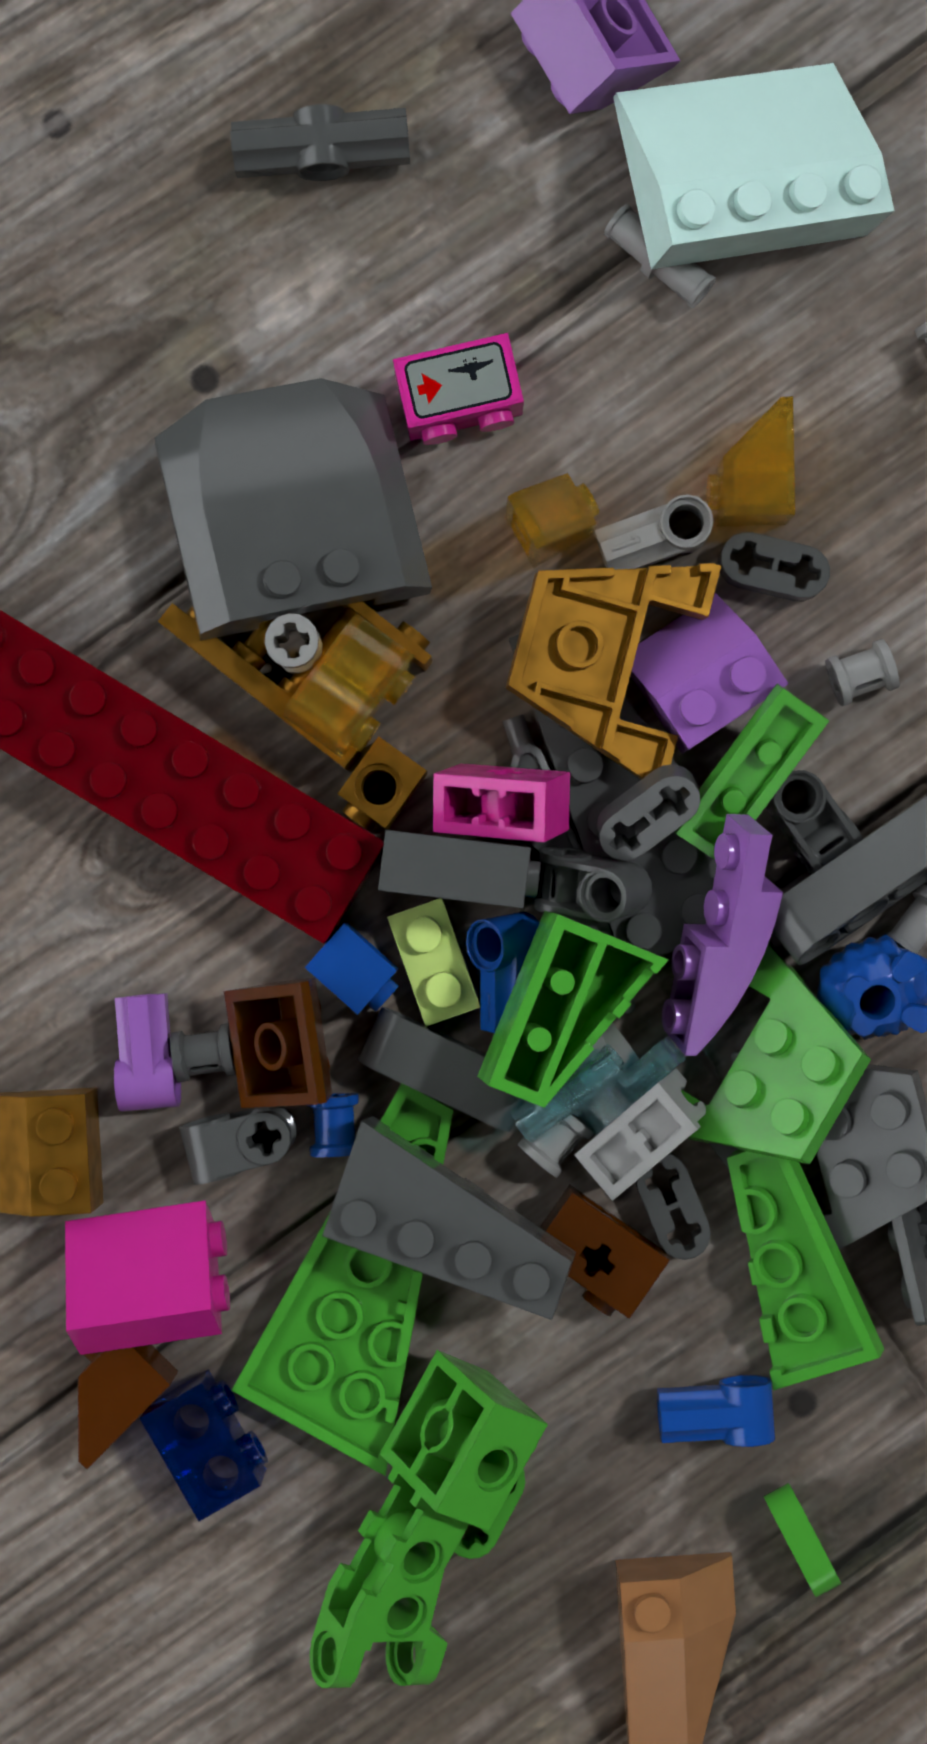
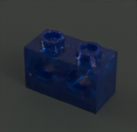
M209 1369L156 1399L140 1417L143 1426L198 1521L205 1519L260 1487L266 1472L264 1464L268 1462L266 1451L257 1435L253 1431L245 1433L234 1413L239 1411V1407L231 1389L224 1380L216 1383ZM188 1404L200 1406L207 1413L209 1424L200 1428L187 1425L180 1415V1408ZM216 1456H226L235 1462L238 1474L230 1478L219 1477L211 1470L209 1460Z

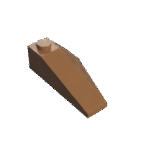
M731 1552L615 1560L628 1744H703L736 1616Z

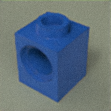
M348 922L338 929L305 966L314 977L357 1015L366 1005L376 1012L399 987L391 979L399 968Z

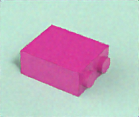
M205 1200L65 1221L66 1332L79 1354L85 1355L222 1334L221 1312L230 1310V1292L227 1277L225 1274L219 1275L218 1257L227 1256V1239L223 1221L214 1222Z

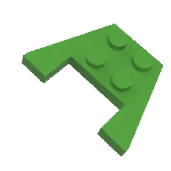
M769 941L765 954L748 987L766 996L770 1001L710 1104L704 1103L706 1114L697 1121L701 1127L687 1139L704 1143H716L747 1152L810 1164L866 1070L871 1058L825 1005L815 997L803 983L804 980L784 961ZM683 1089L681 1090L683 1096L692 1105L700 1102L696 1097Z

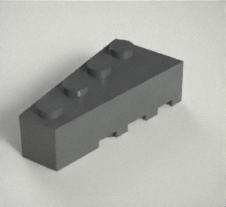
M374 1116L362 1120L322 1236L552 1320L558 1308L576 1251L513 1209H508L486 1194L482 1188L467 1178H462L435 1160L434 1156L390 1130L389 1126Z

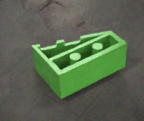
M544 911L477 1077L490 1087L545 1108L594 1050L592 1046L616 1018L620 1019L631 1006L630 1001L650 977L662 969L668 959L562 915Z

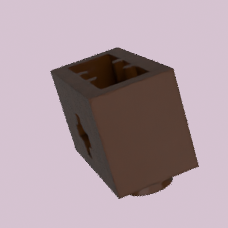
M570 1184L540 1226L541 1229L576 1251L568 1277L586 1288L582 1297L588 1303L610 1317L617 1310L630 1319L670 1261L665 1250ZM601 1244H604V1250L608 1258L607 1263L604 1265L599 1261H594L590 1267L586 1266L587 1260L583 1249L588 1246L593 1250H597Z

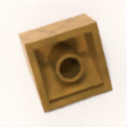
M97 1087L0 1093V1213L30 1217L89 1214L103 1204Z

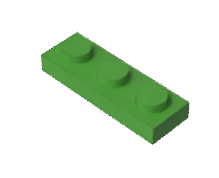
M777 683L700 787V805L696 814L674 832L715 860V843L718 836L723 834L726 814H747L756 821L828 724L829 720Z

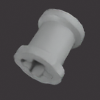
M288 613L277 617L270 623L265 633L267 653L276 664L282 666L289 673L300 674L311 670L315 662L322 655L323 643L320 634L311 621L300 614ZM293 630H298L302 639L309 640L308 645L300 647L299 657L291 658L286 649L279 648L280 643H285L289 640V632Z
M884 639L873 641L871 649L842 659L835 655L825 660L830 684L841 707L851 704L853 697L882 687L892 691L900 686L895 660Z
M554 1099L549 1105L552 1112L530 1138L522 1137L517 1145L538 1165L558 1178L563 1172L560 1166L583 1138L589 1140L595 1132L573 1112Z

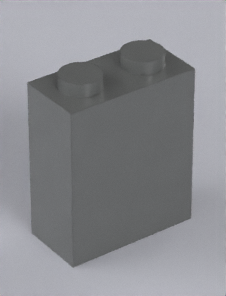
M385 830L378 890L523 908L525 896L535 898L537 896L541 862L529 860L531 851L529 847Z

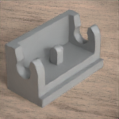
M677 1068L653 1086L574 1154L612 1201L701 1127L697 1121L706 1114V1107L701 1101L692 1105L683 1096L681 1090L685 1088L687 1080Z

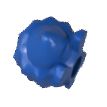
M885 934L878 939L867 937L860 943L851 942L845 946L842 952L832 955L829 963L821 966L817 999L825 1005L850 1035L857 1033L861 1038L867 1040L875 1036L898 1035L901 1031L908 1030L909 1027L920 1033L927 1031V959L908 949L899 948L895 941Z

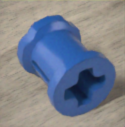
M333 1093L326 1103L307 1105L313 1108L315 1143L309 1147L311 1157L350 1156L355 1141L354 1106L359 1103V1093Z

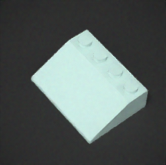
M834 63L616 92L613 97L651 269L864 237L895 211L882 152Z

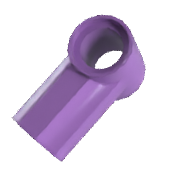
M167 993L115 998L119 1059L116 1060L114 1067V1088L119 1111L179 1107L181 1104V1082H177L172 1065Z

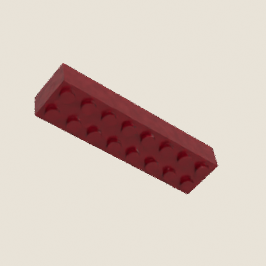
M0 610V749L319 942L326 944L334 935L381 857L384 841Z

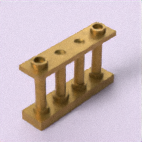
M363 601L342 605L345 610L321 639L323 643L322 655L315 662L311 670L300 674L295 673L290 680L284 677L278 685L260 672L266 664L262 659L267 653L265 633L270 623L275 619L260 622L259 629L254 630L244 644L238 641L232 649L218 638L200 641L193 606L185 613L172 603L158 620L163 627L347 771L361 754L360 750L352 744L358 735L354 730L410 659L425 671L433 663L432 656L425 651L430 644L427 638L404 621H402L398 628L394 627ZM365 623L388 641L391 646L337 715L334 716L330 713L323 722L306 708L312 700L308 694Z

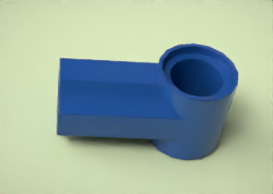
M518 912L480 919L471 924L467 932V953L471 962L480 969V1025L483 1031L495 1033L538 928L539 921L530 913Z
M737 1375L721 1379L719 1385L657 1388V1414L662 1443L723 1440L725 1444L732 1446L754 1447L770 1444L775 1441L772 1381L768 1377Z

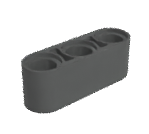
M381 1007L357 1058L359 1062L503 1131H511L525 1102L523 1099L488 1086L477 1077L486 1053L429 1026L426 1027L425 1024L387 1007Z

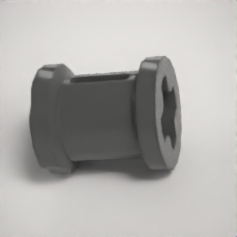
M229 1023L221 1024L218 1031L185 1035L183 1031L171 1033L170 1050L177 1082L189 1081L190 1076L221 1071H224L227 1076L236 1075Z

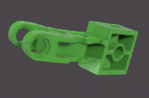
M437 1350L379 1453L393 1467L387 1479L394 1486L379 1513L369 1510L358 1530L365 1538L350 1565L340 1563L327 1586L310 1647L312 1676L316 1684L322 1689L350 1688L357 1678L364 1653L371 1650L373 1642H387L385 1650L386 1665L392 1681L398 1686L430 1685L436 1679L448 1645L431 1625L444 1569L469 1524L487 1531L490 1530L548 1425L489 1371ZM414 1647H415V1663H414V1660H413V1648H414Z

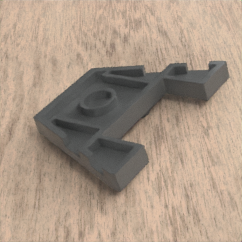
M741 1049L730 1054L732 1063H734ZM868 1064L817 1152L831 1205V1210H825L822 1213L839 1250L927 1202V1102L918 1070Z

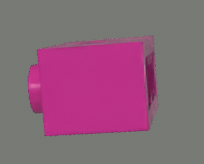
M461 763L433 773V832L546 842L569 830L570 772Z

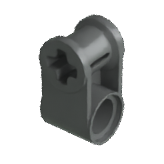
M792 771L766 806L767 811L788 839L793 853L809 875H812L863 840L857 827L846 813L839 808L822 781L815 774L808 771ZM793 780L800 782L807 792V802L804 808L795 814L789 812L782 802V791Z
M545 847L539 849L538 859L544 863L541 895L534 898V909L544 913V911H548L562 916H574L597 922H612L644 909L650 901L652 894L651 880L648 873L636 863L591 855L589 852L574 848ZM611 880L618 885L621 891L620 904L611 895Z
M283 1106L256 1107L231 1114H216L179 1126L194 1185L222 1180L243 1171L271 1165L281 1160L294 1144L297 1136V1122L293 1114ZM263 1121L266 1122L269 1130L279 1129L281 1133L273 1143V1146H270L267 1138L257 1139L255 1133L263 1125Z

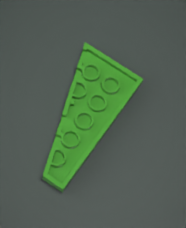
M401 1083L380 1121L389 1126L390 1130L411 1144H416L434 1156L435 1160L444 1164L454 1108ZM328 1214L231 1391L386 1476L388 1462L379 1453L396 1422L423 1273L323 1237L322 1235L329 1217Z

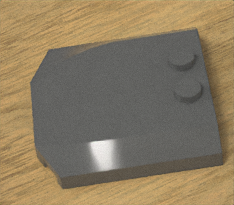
M322 378L206 399L155 437L156 452L200 641L259 629V622L273 620L288 613L303 614L372 600L374 606L430 594L432 584L385 395Z

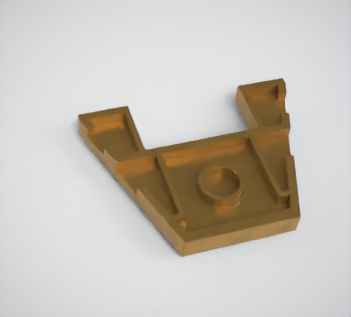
M708 563L685 567L661 565L638 569H614L613 567L538 571L532 583L505 688L639 779H643L653 770L663 765H671L678 736L621 720L620 713L648 605L701 620L709 617L721 565Z

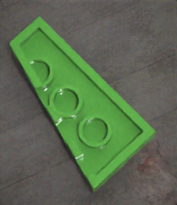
M740 1149L733 1151L727 1157L741 1231L746 1233L751 1256L748 1267L752 1285L757 1286L762 1311L759 1321L763 1341L768 1343L772 1361V1368L769 1371L773 1391L880 1358L884 1351V1346L800 1163Z

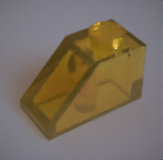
M793 396L780 397L723 456L716 468V474H708L706 499L709 508L717 510V526L787 525L795 516Z
M566 473L524 488L508 496L505 519L532 567L536 568L592 536L597 526L593 517L600 514V511L588 487L584 483L575 486L569 474Z

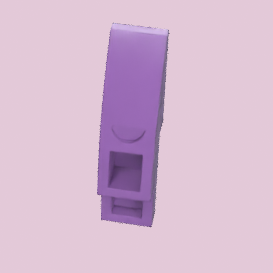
M726 814L723 834L718 836L714 848V858L717 867L713 888L708 891L704 900L706 924H684L681 942L674 948L672 954L674 980L670 999L664 1002L662 1008V1025L666 1034L685 1056H697L732 1014L756 973L776 923L783 892L764 876L772 834L747 814Z

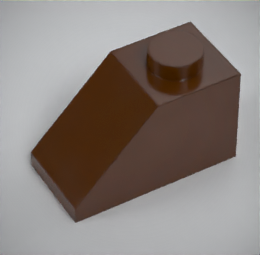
M153 1345L84 1355L90 1363L78 1376V1462L86 1469L171 1385L177 1375L178 1370Z

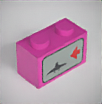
M508 333L393 359L394 373L410 441L422 438L424 445L440 444L455 439L458 436L456 430L478 425L481 432L496 431L513 425V417L523 414L524 400Z

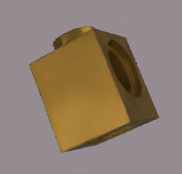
M378 736L337 793L348 801L342 812L370 832L376 823H379L388 830L425 779L428 772ZM378 772L391 775L395 779L397 786L392 800L383 805H375L368 802L363 791L367 778Z

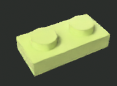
M443 898L387 917L426 1027L481 1008Z

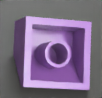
M523 0L511 12L513 19L522 32L521 36L525 47L539 61L551 82V90L555 98L565 106L569 114L603 109L614 103L613 97L616 92L636 90L669 71L680 62L678 55L645 0Z
M716 593L713 597L709 617L701 620L682 615L639 643L630 675L667 733L678 736L676 746L681 754L764 701L777 683L782 687L788 685V682L757 635Z

